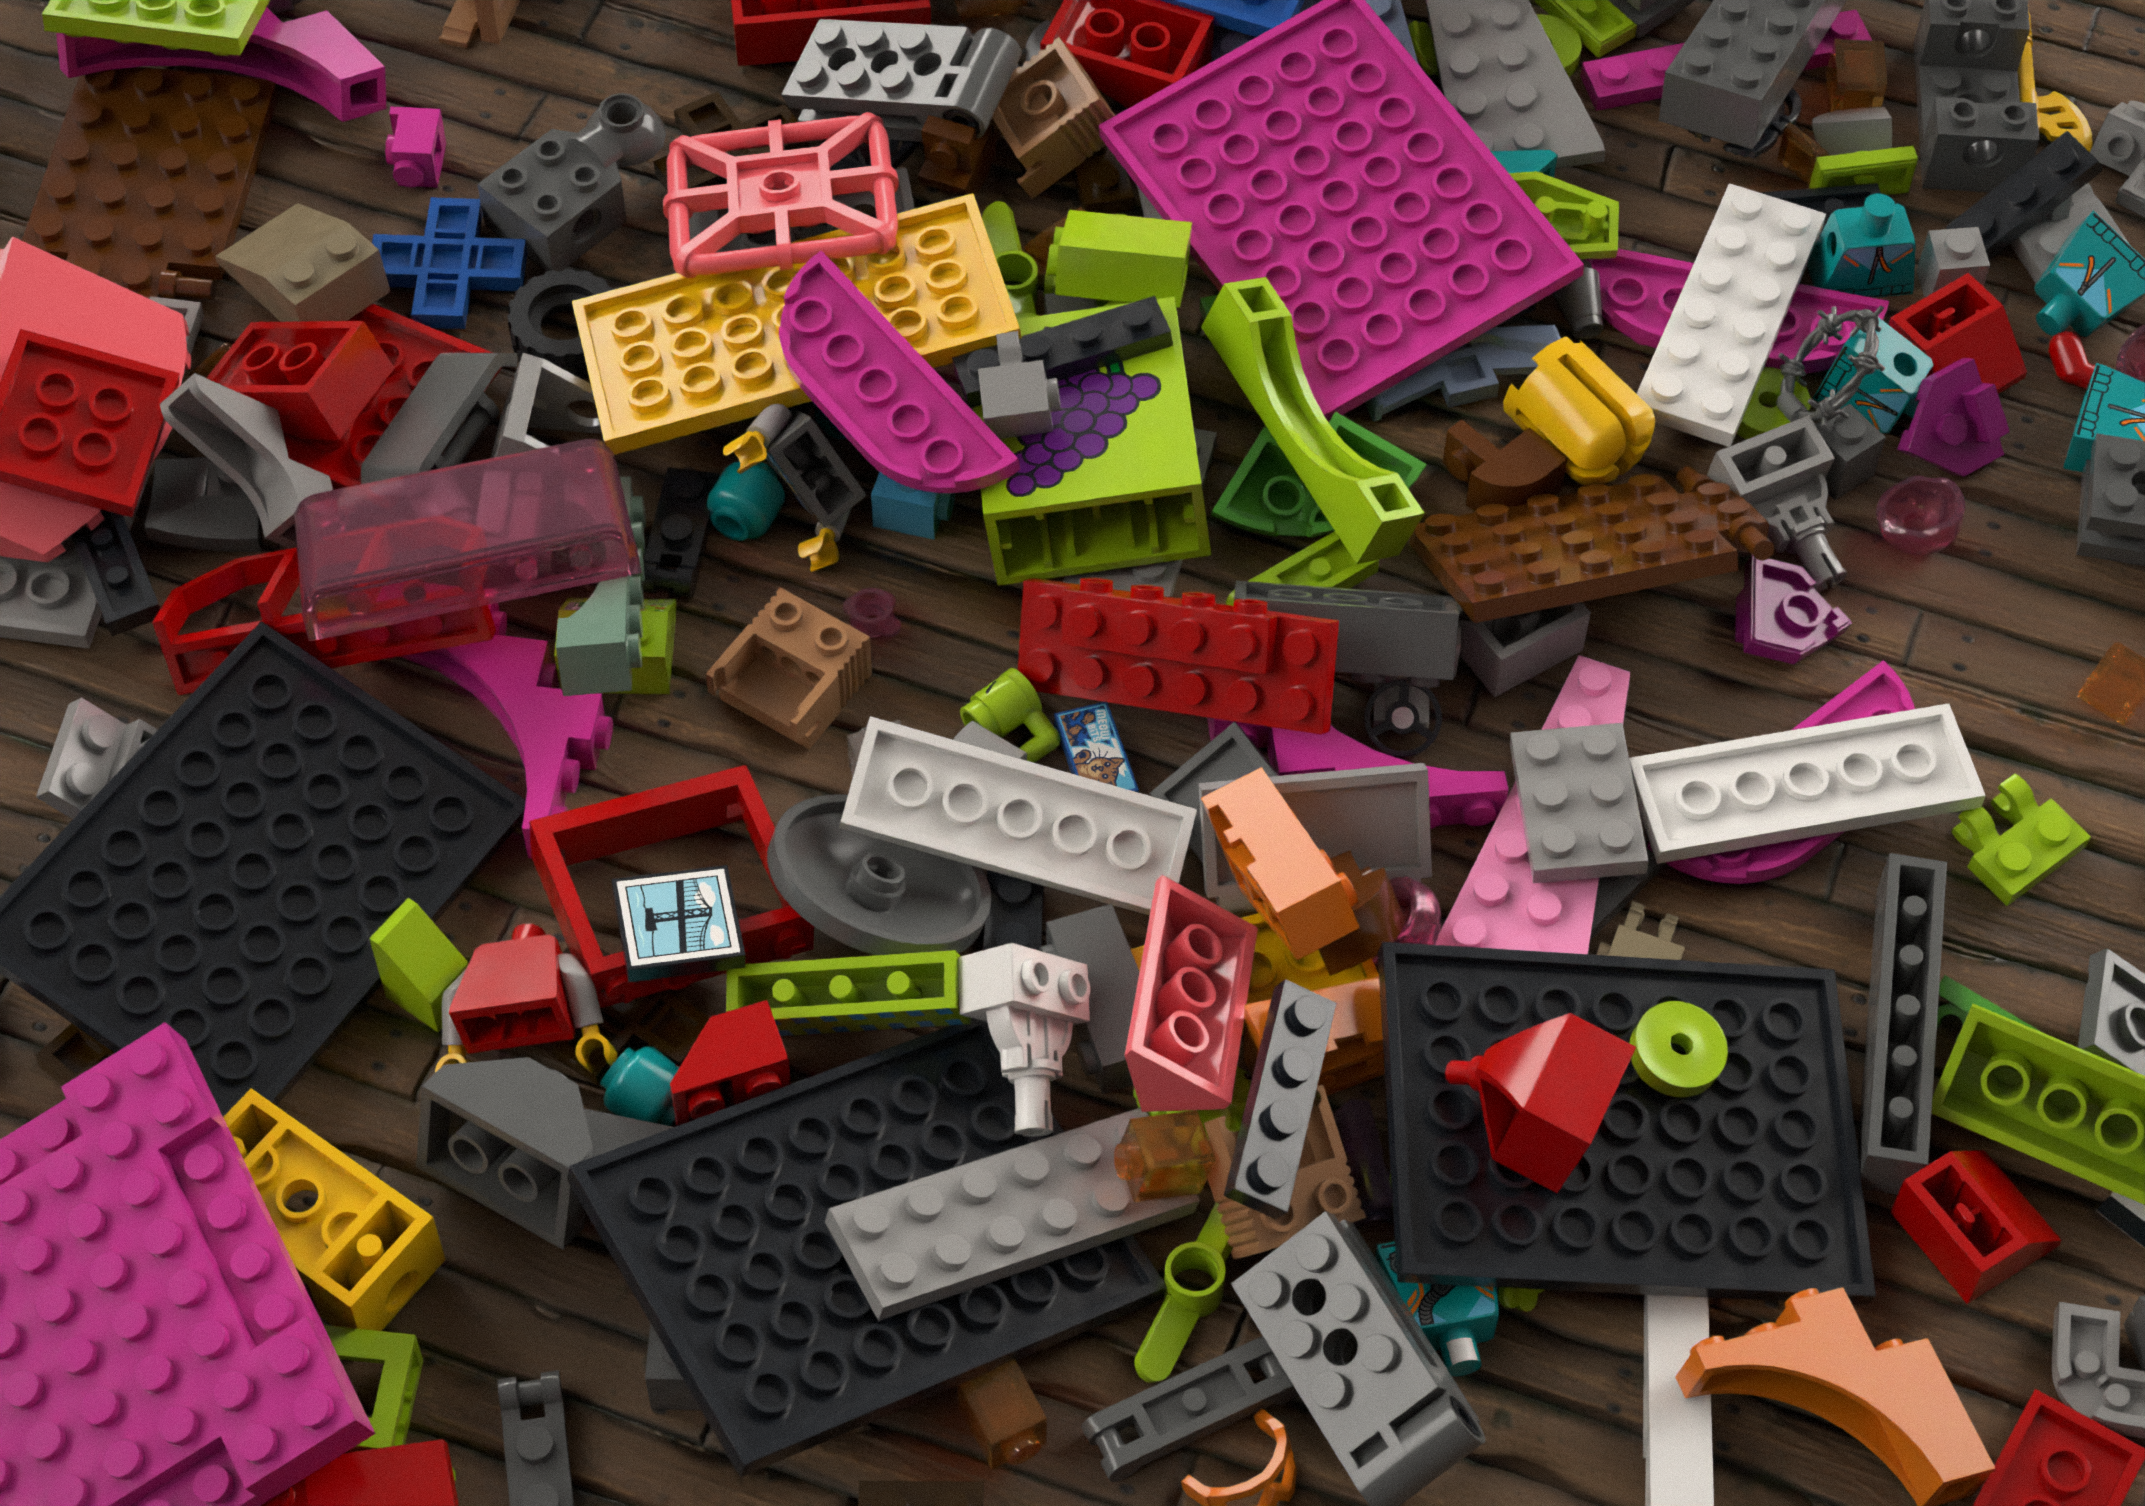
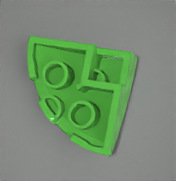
M1337 412L1334 413L1329 421V424L1343 442L1354 452L1379 468L1397 472L1408 489L1414 485L1427 466L1426 463ZM1264 427L1213 508L1211 515L1230 525L1268 536L1315 537L1334 532L1335 530L1268 428Z

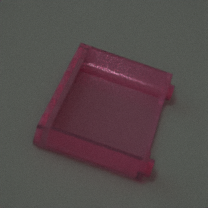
M584 439L312 494L298 504L294 515L302 617L309 641L642 573L615 454L604 442L596 439Z

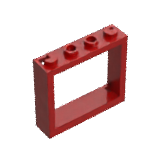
M747 765L529 821L532 860L570 954L578 959L591 976L596 988L600 1008L621 1002L626 1004L636 998L668 989H681L697 981L727 974V970L628 983L623 951L603 956L566 867L569 865L743 820L783 907L739 919L745 950V964L789 959L791 955L814 949V926L801 917L788 904L771 878L767 862V851L775 826Z

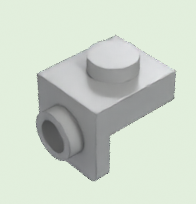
M2129 101L2126 104L2121 102L2108 112L2090 151L2099 163L2128 176L2140 164L2145 156L2144 103Z

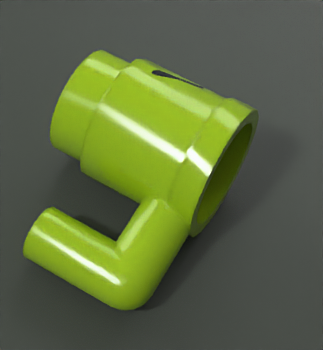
M1010 668L1002 673L995 681L971 696L970 702L960 708V716L965 726L974 721L1001 738L1024 723L1034 736L1019 747V749L1027 753V761L1037 762L1060 745V734L1042 712L1041 701L1035 689L1017 669Z

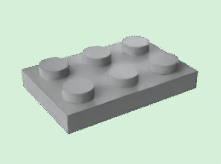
M1613 723L1511 732L1510 750L1533 883L1646 874L1648 856L1623 724Z

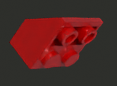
M1969 273L1890 317L1888 325L1932 359L1934 365L1926 377L1962 358L1974 359L1981 382L1995 384L1998 394L2026 377L2027 370L2004 306Z
M768 1000L709 1018L670 1083L676 1126L791 1084L789 1059Z
M1985 1150L1950 1151L1906 1178L1890 1212L1966 1304H1969L2060 1246L2062 1242L2059 1236Z

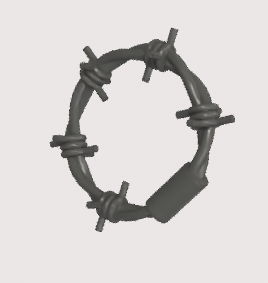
M1882 305L1874 313L1869 309L1851 310L1837 315L1836 306H1832L1831 313L1828 315L1819 310L1817 314L1822 319L1819 320L1818 327L1803 341L1795 358L1789 359L1784 354H1779L1778 357L1785 361V364L1780 365V369H1782L1781 374L1784 378L1780 388L1781 395L1777 398L1776 405L1790 422L1810 415L1813 421L1821 419V428L1825 429L1827 421H1830L1835 416L1841 415L1845 419L1849 417L1840 408L1853 397L1866 374H1873L1874 369L1885 370V367L1879 363L1876 357L1879 348V339L1876 331L1880 332L1882 329L1878 326V315L1884 309ZM1843 322H1855L1856 326L1849 335L1854 337L1859 330L1867 333L1864 352H1860L1858 357L1849 355L1847 358L1854 363V367L1857 369L1856 375L1836 395L1835 390L1831 389L1830 397H1826L1819 403L1810 398L1808 403L1816 408V411L1809 412L1793 394L1795 381L1803 387L1807 386V383L1801 379V376L1806 375L1805 367L1802 364L1803 359L1822 340L1825 345L1828 344L1829 337L1832 336L1840 341L1843 336L1837 332L1842 329Z

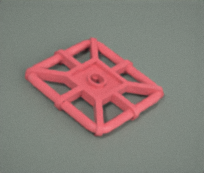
M866 112L860 116H846L782 124L781 120L768 121V126L701 134L692 137L681 135L669 145L670 151L667 157L668 194L663 199V213L669 221V249L674 270L686 278H694L697 275H711L779 266L780 271L793 270V264L807 263L810 258L821 250L831 260L872 253L883 255L896 245L898 219L895 192L898 189L899 181L898 174L891 164L889 137L880 116ZM828 139L818 147L784 151L785 144ZM861 144L869 145L871 166L830 170L831 166ZM770 146L769 153L737 157L725 153L727 151ZM694 164L726 178L727 184L688 189L687 168ZM870 191L874 195L876 218L833 200V195ZM728 208L729 212L690 240L689 219L693 213ZM821 223H827L854 235L791 243L790 227L800 226L808 228ZM768 230H776L777 245L715 253L741 233L760 234Z

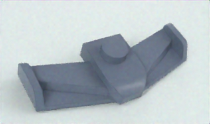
M1555 325L1493 327L1366 401L1365 405L1372 421L1375 422L1382 419L1383 414L1439 388L1448 408L1497 397L1499 382L1496 375L1531 374L1538 367L1532 358L1550 343L1561 339Z

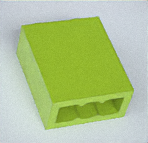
M1069 210L1064 227L1056 226L1053 244H1050L1047 276H1056L1055 295L1130 303L1155 296L1156 299L1175 296L1176 307L1180 308L1189 266L1192 222Z

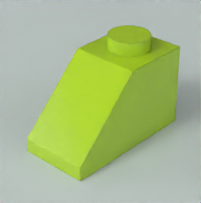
M407 898L369 939L386 998L439 1032L442 1029L443 993L467 969L469 962L421 907L410 898Z

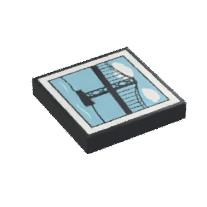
M727 865L612 879V894L628 983L745 968V950Z

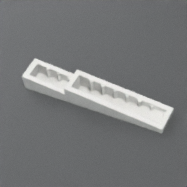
M1644 1294L1643 1458H1646L1645 1506H1714L1711 1394L1685 1399L1675 1378L1691 1355L1690 1349L1698 1342L1709 1338L1708 1297Z

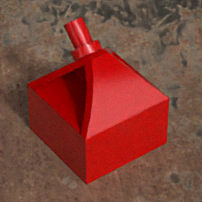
M1568 1013L1508 1037L1487 1048L1484 1055L1474 1056L1471 1061H1450L1446 1066L1445 1075L1449 1084L1470 1085L1474 1091L1479 1092L1492 1159L1558 1193L1591 1145L1636 1047L1578 1016Z

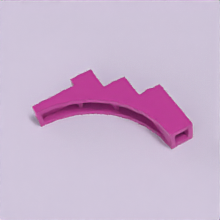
M266 7L240 56H219L207 51L184 48L172 50L160 45L136 42L118 43L112 39L88 36L70 37L64 33H56L60 70L68 78L105 70L141 66H191L226 70L269 80L290 88L319 103L342 122L387 109L385 66L327 10L282 22Z
M387 576L376 600L456 586L458 584ZM483 588L496 628L492 640L399 657L438 671L471 692L504 727L518 749L526 773L527 795L522 831L528 858H532L529 821L568 811V808L564 807L567 793L576 792L580 768L595 770L600 749L608 750L610 747L613 719L612 717L605 716L602 694L563 696L562 689H558L559 681L556 664L551 661L548 641L505 636L507 614L506 612L499 611L495 589Z
M1207 717L1210 740L1212 741L1234 721ZM1236 722L1242 727L1257 748L1267 747L1269 763L1279 776L1414 764L1375 751L1339 732L1331 725L1330 732L1320 735ZM1426 766L1429 784L1430 829L1436 826L1464 823L1471 826H1481L1496 821L1508 795L1505 771H1455Z

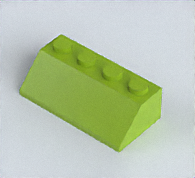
M1972 1003L1933 1094L1931 1114L2145 1205V1076Z

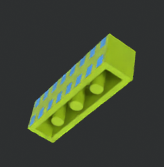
M956 950L745 964V968L727 970L726 1012L768 1000L780 1036L971 1024V1017L960 1015L958 957L961 956Z

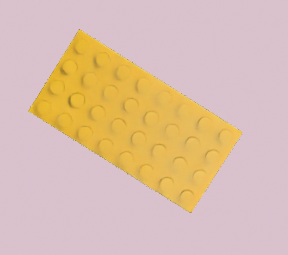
M973 193L898 213L896 245L886 254L872 253L863 256L831 259L839 270L932 368L953 363L952 357L997 345L996 334L1018 331L1019 339L1022 338L1017 318ZM838 229L791 243L854 235ZM806 263L793 264V270L780 271V267L775 266L711 275H697L694 278H686L675 273L572 301L608 455L611 456L755 417L772 404H782L790 408L812 401L791 375L784 359L779 338V326L785 305L784 295L795 275Z

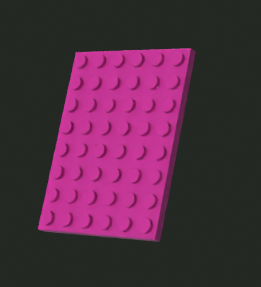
M1322 0L1099 125L1100 138L1161 217L1165 220L1192 222L1190 254L1219 292L1224 283L1262 277L1268 279L1292 315L1295 341L1302 368L1312 394L1328 423L1335 412L1344 415L1583 276L1584 263L1365 0Z

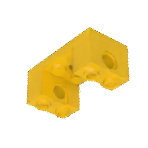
M251 1088L223 1118L301 1280L309 1286L319 1316L332 1326L382 1331L446 1260L433 1216ZM299 1191H312L318 1195L315 1205L307 1211L292 1212L285 1208L288 1199Z

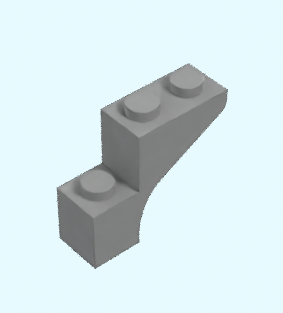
M195 373L160 403L165 421L232 478L247 494L260 518L265 539L288 548L321 543L341 526L330 476L289 459L277 409Z

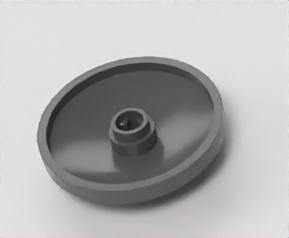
M834 794L812 797L793 805L781 816L767 851V862L771 878L788 904L801 917L823 933L850 947L873 955L956 950L959 954L971 946L978 938L991 908L990 885L982 868L839 828L848 795Z

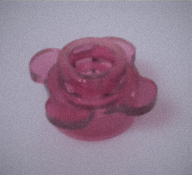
M866 588L858 591L854 596L848 597L843 603V611L850 617V626L870 637H878L880 635L893 637L901 629V622L894 616L893 608L896 606V598L890 592L878 588ZM871 615L877 616L876 618H873V619L867 618V616H871Z

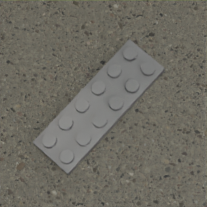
M1140 1107L831 1207L828 1210L825 1223L876 1318L880 1321L1193 1214L1200 1199L1149 1114L1142 1112Z

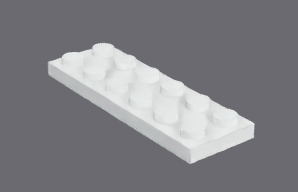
M1729 183L1637 392V395L1652 408L1655 423L1727 447L1732 445L1823 228L1826 213Z
M1950 704L1629 758L1639 812L1657 864L1981 808L1986 796Z
M870 716L839 828L1107 904L1112 903L1114 906L1150 916L1156 880L1161 875H1164L1179 884L1197 809Z

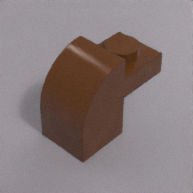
M928 115L921 130L925 161L918 174L920 183L960 196L972 193L975 196L982 187L997 155L994 125L989 124L984 135L977 139L976 128Z
M1461 419L1447 430L1442 463L1447 466L1449 472L1456 479L1469 484L1466 506L1476 511L1480 506L1487 504H1502L1512 507L1527 504V499L1534 495H1557L1562 491L1566 470L1565 465L1568 458L1531 428L1526 429L1499 450Z
M1350 850L1334 856L1330 860L1337 874L1340 872L1346 874L1357 894L1359 903L1351 908L1360 928L1318 949L1330 976L1378 955L1377 952L1382 942H1394L1404 925V916L1385 868L1383 867L1373 872L1370 866L1359 869Z

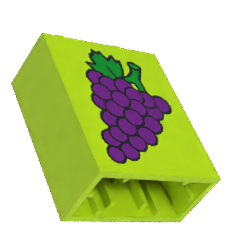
M1175 296L1157 299L1171 330L1173 346L1057 381L1061 411L1051 412L1053 431L1000 439L1019 459L1020 471L1007 479L981 489L983 517L998 586L1021 583L1031 578L1049 579L1211 555ZM1110 301L1104 306L1042 316L1032 313H1016L1015 316L1020 327L1021 336L1123 306L1130 302ZM982 405L973 407V411L984 422Z

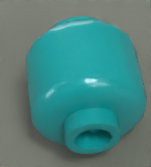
M733 462L725 468L708 495L707 508L711 514L712 524L721 534L730 539L743 541L747 538H760L769 530L784 506L786 495L782 484L778 480L777 473L770 466L762 462L742 474L737 472L740 468V462Z
M645 1046L636 1052L630 1047L627 1048L613 1063L600 1082V1085L606 1089L603 1098L605 1107L614 1115L673 1127L676 1124L670 1083L680 1067L651 1046Z

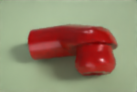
M2072 331L2058 332L2050 340L2048 348L2055 372L2062 381L2087 390L2095 365L2088 362L2081 339L2076 333Z

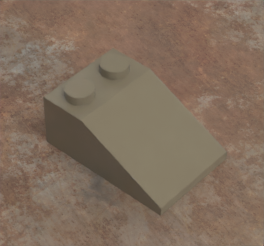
M299 203L215 256L217 263L280 322L347 321L391 292L378 248L350 223Z

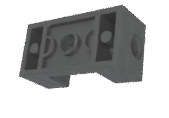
M1925 0L1913 42L1922 188L1990 192L2035 156L2039 143L2037 105L2031 102H2020L2017 74L2030 31L2028 0Z

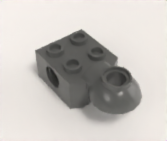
M618 93L605 98L589 117L585 128L578 133L551 129L477 184L484 224L501 238L526 239L527 257L544 271L564 270V268L568 267L627 221L622 180L618 169L620 167L641 164L657 154L663 147L666 137L663 121L651 107L642 103L638 97L631 94Z

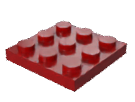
M20 328L0 381V482L132 518L166 423L161 412L160 403L178 388L180 373Z

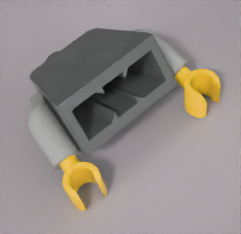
M772 404L756 417L745 434L725 445L723 453L725 456L733 452L735 453L740 462V468L737 470L739 474L766 459L791 495L818 521L815 528L817 537L801 542L798 545L799 556L801 558L810 557V571L814 572L838 562L839 552L835 542H838L841 538L852 507L867 495L810 416L796 409L789 411L782 404Z

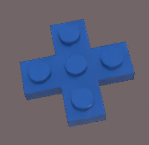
M431 197L424 236L373 234L372 244L380 251L389 287L415 288L411 312L412 320L431 328L465 329L471 290L517 291L520 286L523 287L528 255L526 239L479 238L483 218L480 199Z

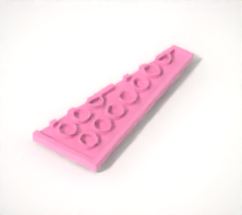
M1579 655L1541 730L1613 723L1623 724L1630 672ZM1516 781L1434 945L1588 954L1600 878L1533 883Z

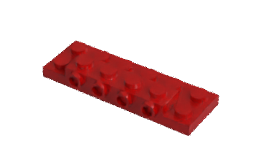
M1031 578L1023 581L1018 671L1027 678L1037 692L1322 735L1330 732L1339 620L1268 611V602L1256 599H1235L1233 606L1215 603L1216 595L1205 592H1183L1182 599L1164 596V588L1154 585H1132L1131 591L1113 589L1112 580L1103 578H1081L1080 584Z

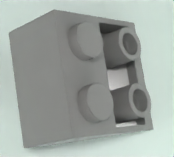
M1582 602L1474 623L1460 605L1456 603L1459 613L1458 627H1461L1459 655L1490 693L1496 697L1581 652L1584 647L1591 612Z

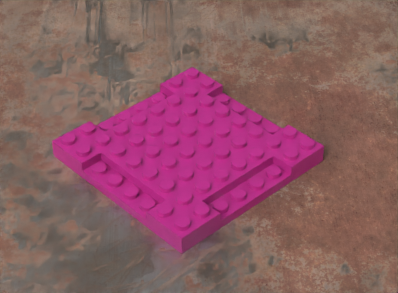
M166 1022L61 1086L66 1097L65 1100L0 1139V1506H261L376 1434L186 1039Z

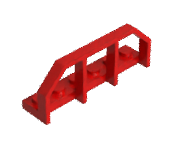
M438 521L236 558L173 589L152 624L178 695L193 693L261 621L330 668L488 641L493 639L496 628L481 580L491 560V555L484 533L448 522ZM437 551H446L463 557L458 567L463 581L461 585L376 600L395 560L398 558ZM363 565L352 585L357 603L281 617L304 575ZM269 582L257 602L262 617L261 621L178 635L190 614L246 586Z

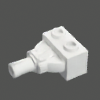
M1015 943L958 957L960 1015L988 1022L992 1039L1000 1051L1002 1076L1008 1078L1015 1088V1133L1030 1137L1053 1133L1050 1081L1063 1076L1062 1056L1070 1045L1073 1025L1090 1021L1088 965Z

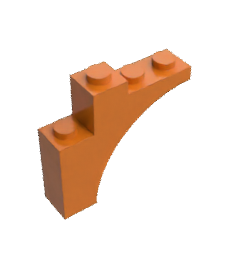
M1843 1287L1819 1293L1816 1288L1800 1291L1786 1300L1784 1304L1785 1309L1775 1323L1761 1324L1748 1331L1744 1336L1725 1340L1723 1336L1717 1335L1698 1342L1690 1349L1691 1355L1675 1376L1685 1399L1709 1394L1754 1395L1800 1407L1828 1420L1859 1440L1879 1457L1902 1482L1917 1506H1937L1970 1497L1996 1469L1929 1339L1925 1338L1903 1344L1901 1339H1892L1874 1348Z

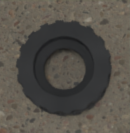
M564 268L563 271H547L542 276H534L529 279L524 287L520 286L515 292V298L510 300L508 306L509 315H507L511 343L514 353H518L519 362L522 354L526 353L543 358L579 378L587 377L589 379L580 337L569 340L550 339L542 333L541 324L545 318L562 311H574L572 304L574 300L615 289H611L608 286V282L602 277L597 278L593 276L592 272L585 270L583 272L574 271V269Z

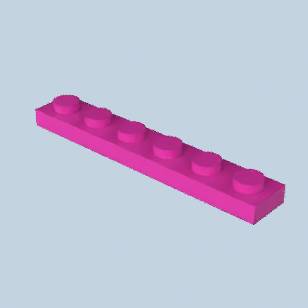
M1857 10L1840 12L1803 70L1871 57L1874 43ZM1685 43L1582 62L1580 77L1595 110H1604L1662 98L1665 72Z

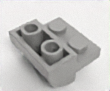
M82 697L71 702L67 707L36 798L74 819L155 734L157 729L141 719L126 725Z

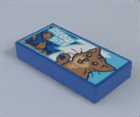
M1107 702L1054 713V726L1060 734V743L1071 774L1139 793Z

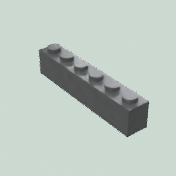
M1889 853L1877 887L1858 1136V1158L1862 1189L1898 1195L1903 1181L1928 1165L1947 862Z

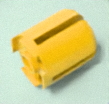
M1563 337L1550 343L1532 358L1538 367L1526 378L1519 390L1512 383L1509 386L1503 401L1504 412L1522 430L1525 431L1531 428L1566 456L1568 460L1565 465V472L1578 484L1604 485L1614 481L1618 475L1625 474L1640 461L1651 442L1655 428V417L1652 408L1581 340L1580 343H1573L1568 337Z

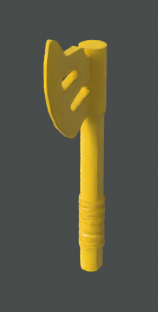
M2029 13L2030 31L2017 70L2020 102L2036 103L2039 133H2043L2049 141H2055L2068 131L2090 152L2093 145L2092 131L2078 107L2065 96L2055 91L2046 96H2037L2032 56L2031 18ZM2060 111L2061 113L2049 115L2044 112ZM2070 126L2073 127V129H2061V128H2059V127H2070Z

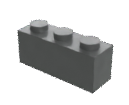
M1112 903L1046 922V945L1039 947V951L1088 965L1090 1021L1073 1025L1076 1026L1081 1042L1076 1043V1048L1084 1074L1086 1076L1095 1075L1102 1094L1132 1086L1133 1081L1125 1059V1050L1139 978V969Z

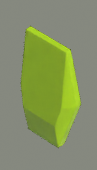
M1537 171L1509 173L1579 259L1616 258L1619 224L1618 201Z

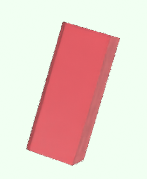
M1161 875L1155 883L1125 1050V1059L1142 1112L1225 1109L1232 1102L1244 1023V1005L1247 1003L1258 927L1164 875Z

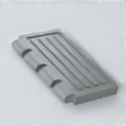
M1424 763L1269 777L1301 825L1308 832L1319 850L1323 849L1329 858L1350 850L1359 869L1370 866L1373 872L1380 868H1385L1397 899L1421 896V878L1432 877L1428 769ZM1235 780L1199 783L1204 889L1207 898L1216 897L1217 905L1232 914L1257 912L1240 891L1201 801V798Z

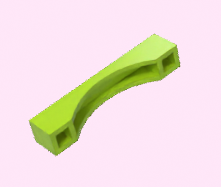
M1262 277L1224 283L1201 328L1356 564L1399 555L1425 514L1397 472L1379 468L1361 458L1343 442L1328 423L1312 394L1304 374L1295 341L1292 315L1268 279Z

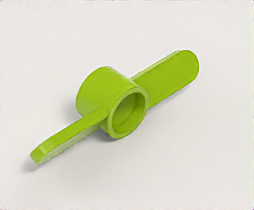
M993 202L984 210L982 220L1003 281L1022 282L1019 285L1005 284L1014 313L1036 314L1035 304L1038 298L1037 264L1030 255L1022 252L1012 209L1005 202Z
M1215 1203L1196 1242H1188L1176 1247L1166 1260L1164 1282L1167 1289L1164 1293L1165 1299L1134 1360L1135 1370L1138 1376L1145 1382L1156 1383L1170 1375L1198 1318L1211 1314L1222 1301L1226 1273L1225 1262L1233 1247L1228 1244L1229 1236L1224 1232L1226 1226L1221 1223L1223 1215L1218 1213V1203ZM1187 1269H1199L1208 1273L1215 1280V1283L1202 1291H1190L1179 1286L1175 1282L1174 1277Z

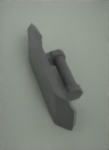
M440 353L364 460L361 467V485L377 501L418 502L428 498V479L449 477L455 480L457 477L456 471L485 428L492 425L499 415L498 407L485 394L484 390L500 367H517L518 353Z

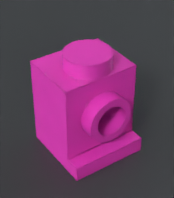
M391 106L389 116L393 135L388 134L385 155L387 164L394 165V180L398 183V186L438 188L446 148V137L440 109Z

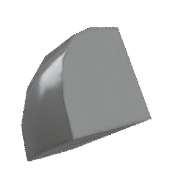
M1885 107L1837 110L1821 114L1812 120L1815 141L1826 156L1892 148V117Z

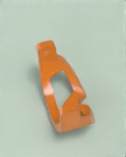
M1261 1408L1254 1414L1255 1422L1263 1432L1277 1442L1273 1458L1264 1471L1247 1482L1231 1487L1215 1488L1204 1486L1191 1475H1187L1181 1481L1184 1492L1202 1506H1227L1226 1504L1229 1501L1253 1496L1262 1489L1264 1490L1256 1506H1277L1280 1500L1289 1502L1295 1492L1297 1466L1285 1425ZM1284 1468L1282 1482H1273Z

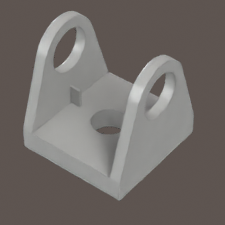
M523 353L500 415L485 479L488 476L513 477L515 480H519L520 477L545 478L550 484L552 500H560L561 507H565L566 491L556 487L551 481L552 478L567 475L581 480L601 479L600 475L592 468L526 434L527 427L602 433L599 418L579 416L568 406L569 403L578 400L595 403L591 384L543 358Z

